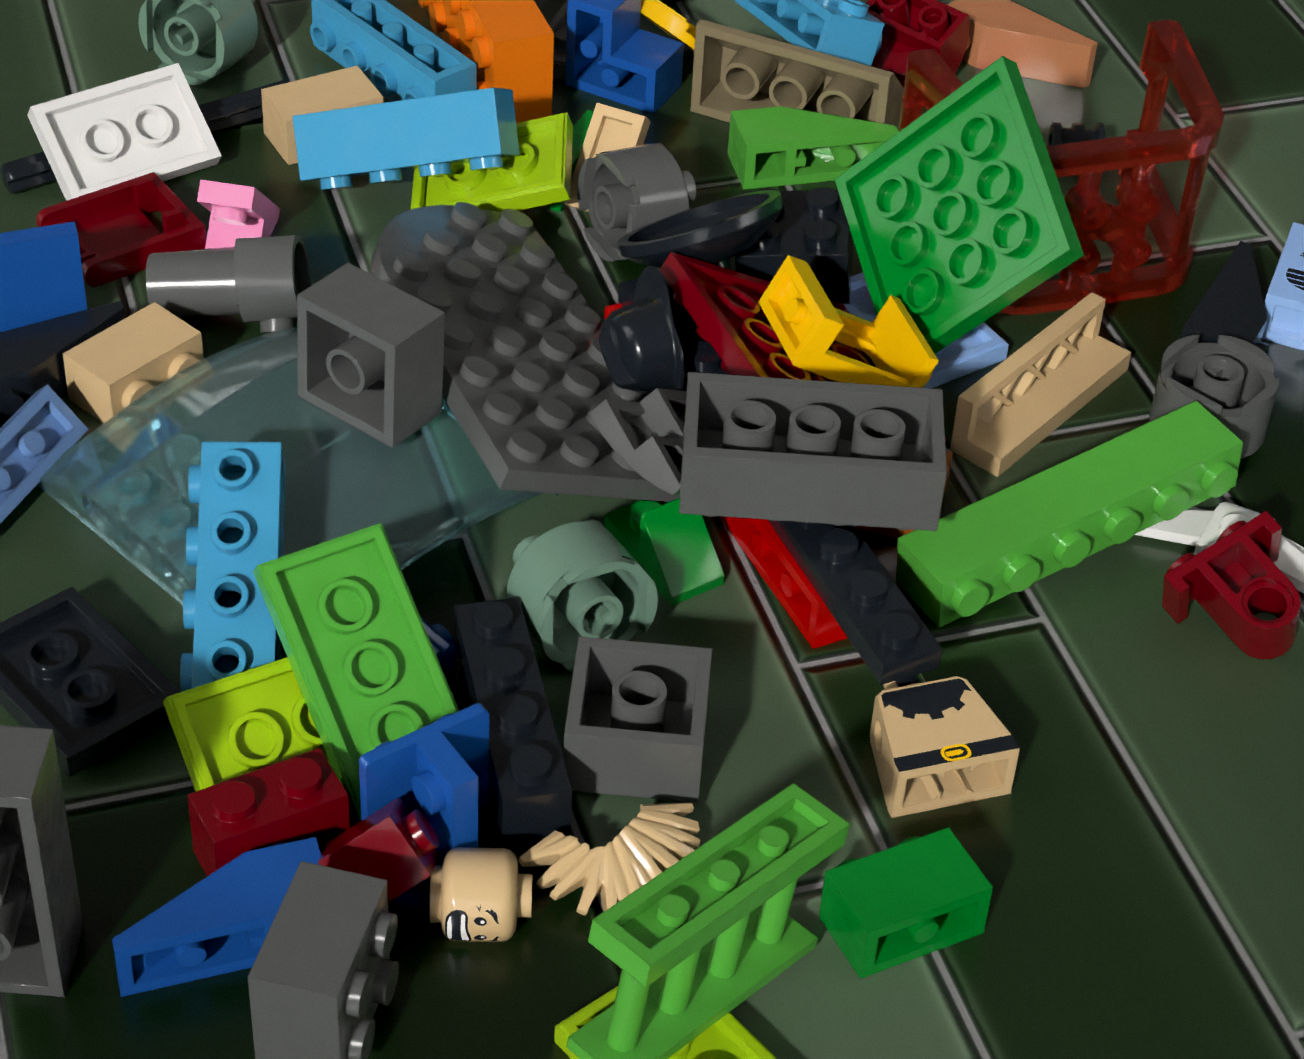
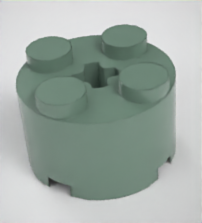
M145 0L141 6L138 20L142 43L147 52L153 49L163 62L158 65L159 68L179 63L189 85L202 84L215 78L254 50L258 36V20L254 8L255 0Z
M586 520L584 522L566 523L545 532L541 536H529L523 539L515 548L512 557L515 565L508 579L507 599L519 597L530 637L548 658L562 664L566 670L572 672L574 670L578 636L630 641L639 628L646 634L653 623L658 605V593L655 582L639 562L599 521Z

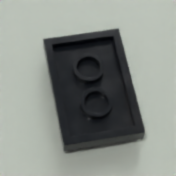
M73 587L0 622V704L21 726L53 729L58 764L69 777L170 722L163 701L166 697L180 692Z

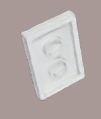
M179 63L30 106L27 115L66 201L155 172L162 181L170 180L217 165L222 156Z

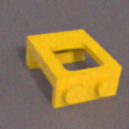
M788 255L758 301L793 366L836 382L922 388L931 378L933 369L939 362L900 298L890 295L873 322L833 307L809 264ZM835 340L863 351L872 359L876 367L828 349Z

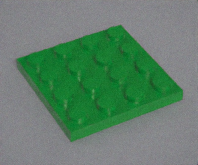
M1001 56L835 179L876 316L890 295L900 298L934 354L1084 256L1017 63L1004 56Z

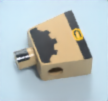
M917 674L883 684L885 690H882L875 696L870 743L887 810L891 818L1011 794L1020 747L1015 738L967 679L955 676L925 682L922 674Z

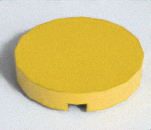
M641 0L640 15L675 40L684 43L685 47L694 52L696 33L694 25L659 0Z

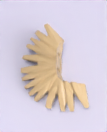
M691 802L640 804V812L636 818H633L614 840L607 843L606 846H598L590 850L589 844L586 842L583 844L579 843L577 837L565 836L562 832L553 831L520 856L519 862L522 867L552 865L539 878L536 884L541 889L556 884L550 893V897L555 901L583 886L576 912L586 916L598 893L601 897L603 911H606L693 852V848L700 845V839L693 836L700 831L698 821L683 817L693 812L694 807Z

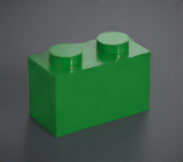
M948 827L923 837L913 836L907 838L897 846L863 858L847 859L835 868L826 870L819 918L858 977L862 979L983 934L993 887Z

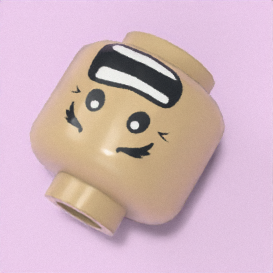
M457 847L447 852L443 865H435L430 882V923H441L442 931L449 940L505 942L512 938L516 931L517 917H531L532 874H518V861L511 850L505 848Z

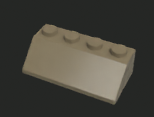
M702 19L696 23L691 112L730 123L731 111L783 106L895 125L898 131H901L906 91L893 72Z

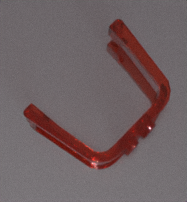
M1174 20L1152 21L1148 24L1140 69L1148 80L1139 129L1127 130L1126 136L1046 146L1057 178L1079 175L1078 183L1069 189L1064 199L1084 256L1061 270L1060 279L1044 281L999 312L1010 315H1028L1071 309L1091 292L1106 299L1105 303L1158 296L1174 291L1186 282L1193 255L1190 240L1211 150L1218 144L1225 115L1178 22ZM934 48L912 51L908 55L904 93L901 99L902 109L899 132L923 115L924 107L930 110L963 85ZM1171 79L1194 125L1180 129L1159 131ZM1190 159L1177 216L1155 164ZM1119 169V175L1123 181L1118 185L1115 192L1119 205L1114 206L1106 203L1099 189L1103 171ZM1148 223L1165 261L1151 266L1139 267L1149 259L1152 253V247L1145 236ZM1094 240L1106 242L1113 252L1110 272L1087 275L1094 271L1101 261V255L1097 250Z

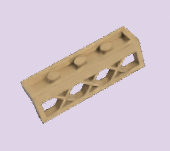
M1091 292L958 396L950 451L998 477L1128 370L1132 352L1099 336L1106 299Z

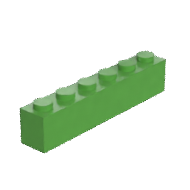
M1194 401L940 518L937 531L914 530L899 537L896 583L938 628L961 617L971 616L982 607L1013 592H1021L1029 588L1034 582L1063 568L1074 567L1084 558L1113 544L1124 543L1134 534L1159 522L1172 520L1183 511L1205 500L1224 495L1236 486L1243 441L1199 402Z

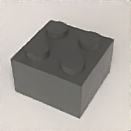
M346 263L297 295L298 396L394 448L441 414L445 312L350 263Z
M578 636L564 731L563 759L572 791L699 803L712 648Z
M300 862L248 975L255 1059H368L373 1045L376 1026L375 1020L372 1018L378 1004L387 1006L391 1002L399 974L398 961L390 960V952L397 931L398 917L397 914L388 912L387 880L309 862Z

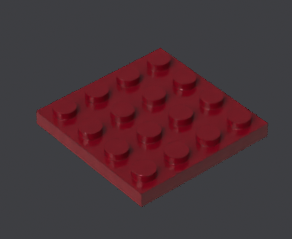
M670 252L660 271L674 291L672 294L673 299L689 312L698 325L696 328L697 333L715 349L722 359L721 367L728 375L836 382L793 366L758 303L769 286V281ZM830 300L834 308L850 314L842 303ZM835 340L828 349L876 367L872 359L859 349Z

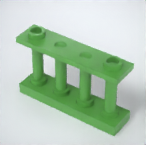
M793 783L594 918L588 942L622 969L614 1005L570 1035L566 1047L580 1059H668L816 947L818 937L788 915L797 880L844 846L850 823Z

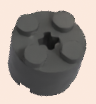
M650 143L595 154L596 157L586 159L582 164L577 185L579 211L589 210L593 227L584 228L595 252L606 261L628 260L620 255L617 245L620 238L642 226L689 209V203L695 200L696 185L692 174L687 170L681 171L673 155L661 143Z
M1200 335L1186 336L1173 342L1165 350L1162 357L1149 414L1150 422L1197 401L1243 441L1240 459L1255 453L1265 440L1279 388V377L1276 379L1273 374L1275 364L1270 356L1257 346L1232 336L1219 335L1217 343H1198Z

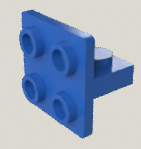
M477 703L454 714H447L430 725L394 741L384 742L375 749L363 754L359 758L361 821L400 797L410 813L414 810H419L432 825L439 840V846L435 848L439 853L437 859L439 865H443L444 857L453 848H478V809L484 807L489 801V712L483 705Z

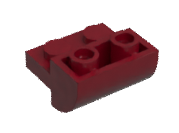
M868 0L866 2L869 5L868 12L885 23L882 30L881 48L874 56L871 67L893 72L906 91L904 104L915 109L936 83L946 87L955 75L968 43L970 30L969 16L937 0Z

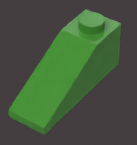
M783 106L731 111L728 157L743 190L835 181L837 177L899 131L895 125Z

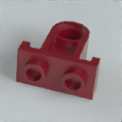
M1265 511L1247 523L1245 521H1238L1230 525L1218 537L1216 543L1197 555L1195 553H1188L1181 556L1169 567L1164 575L1162 607L1179 624L1188 618L1189 603L1196 600L1232 642L1248 656L1257 659H1274L1284 655L1293 646L1296 638L1301 604L1300 594L1294 584L1274 564L1279 557L1282 527ZM1267 612L1275 615L1278 619L1264 621L1256 618L1254 615Z

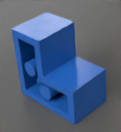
M568 0L565 85L654 114L681 87L684 43L640 29L641 0Z

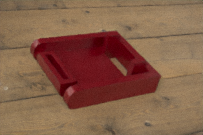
M155 172L46 207L36 216L37 227L75 222L79 238L83 278L90 287H97L146 270L147 259L151 253L203 250L206 245L205 225ZM160 211L162 213L163 233L145 215Z

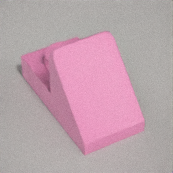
M200 180L197 202L211 212L205 249L233 247L237 238L271 236L279 219L280 208L258 189L250 186Z

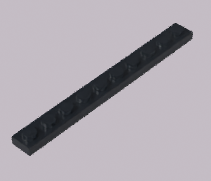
M638 279L619 283L618 302L622 307L633 303ZM666 281L673 322L684 357L685 375L682 391H687L688 372L728 375L722 369V359L715 349L697 333L696 328L698 325L689 312L673 299L672 294L674 291ZM768 520L880 685L940 668L943 649L854 525L839 526L825 523Z

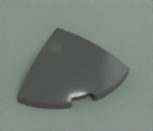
M656 388L640 402L605 399L588 414L600 433L626 464L656 487L671 495H680L687 391Z

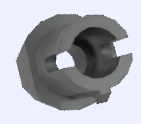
M296 235L237 238L233 247L151 253L146 263V291L149 305L155 302L178 318L241 314L243 322L260 323V333L295 331L294 319L297 318V295L311 286L307 250L302 237Z

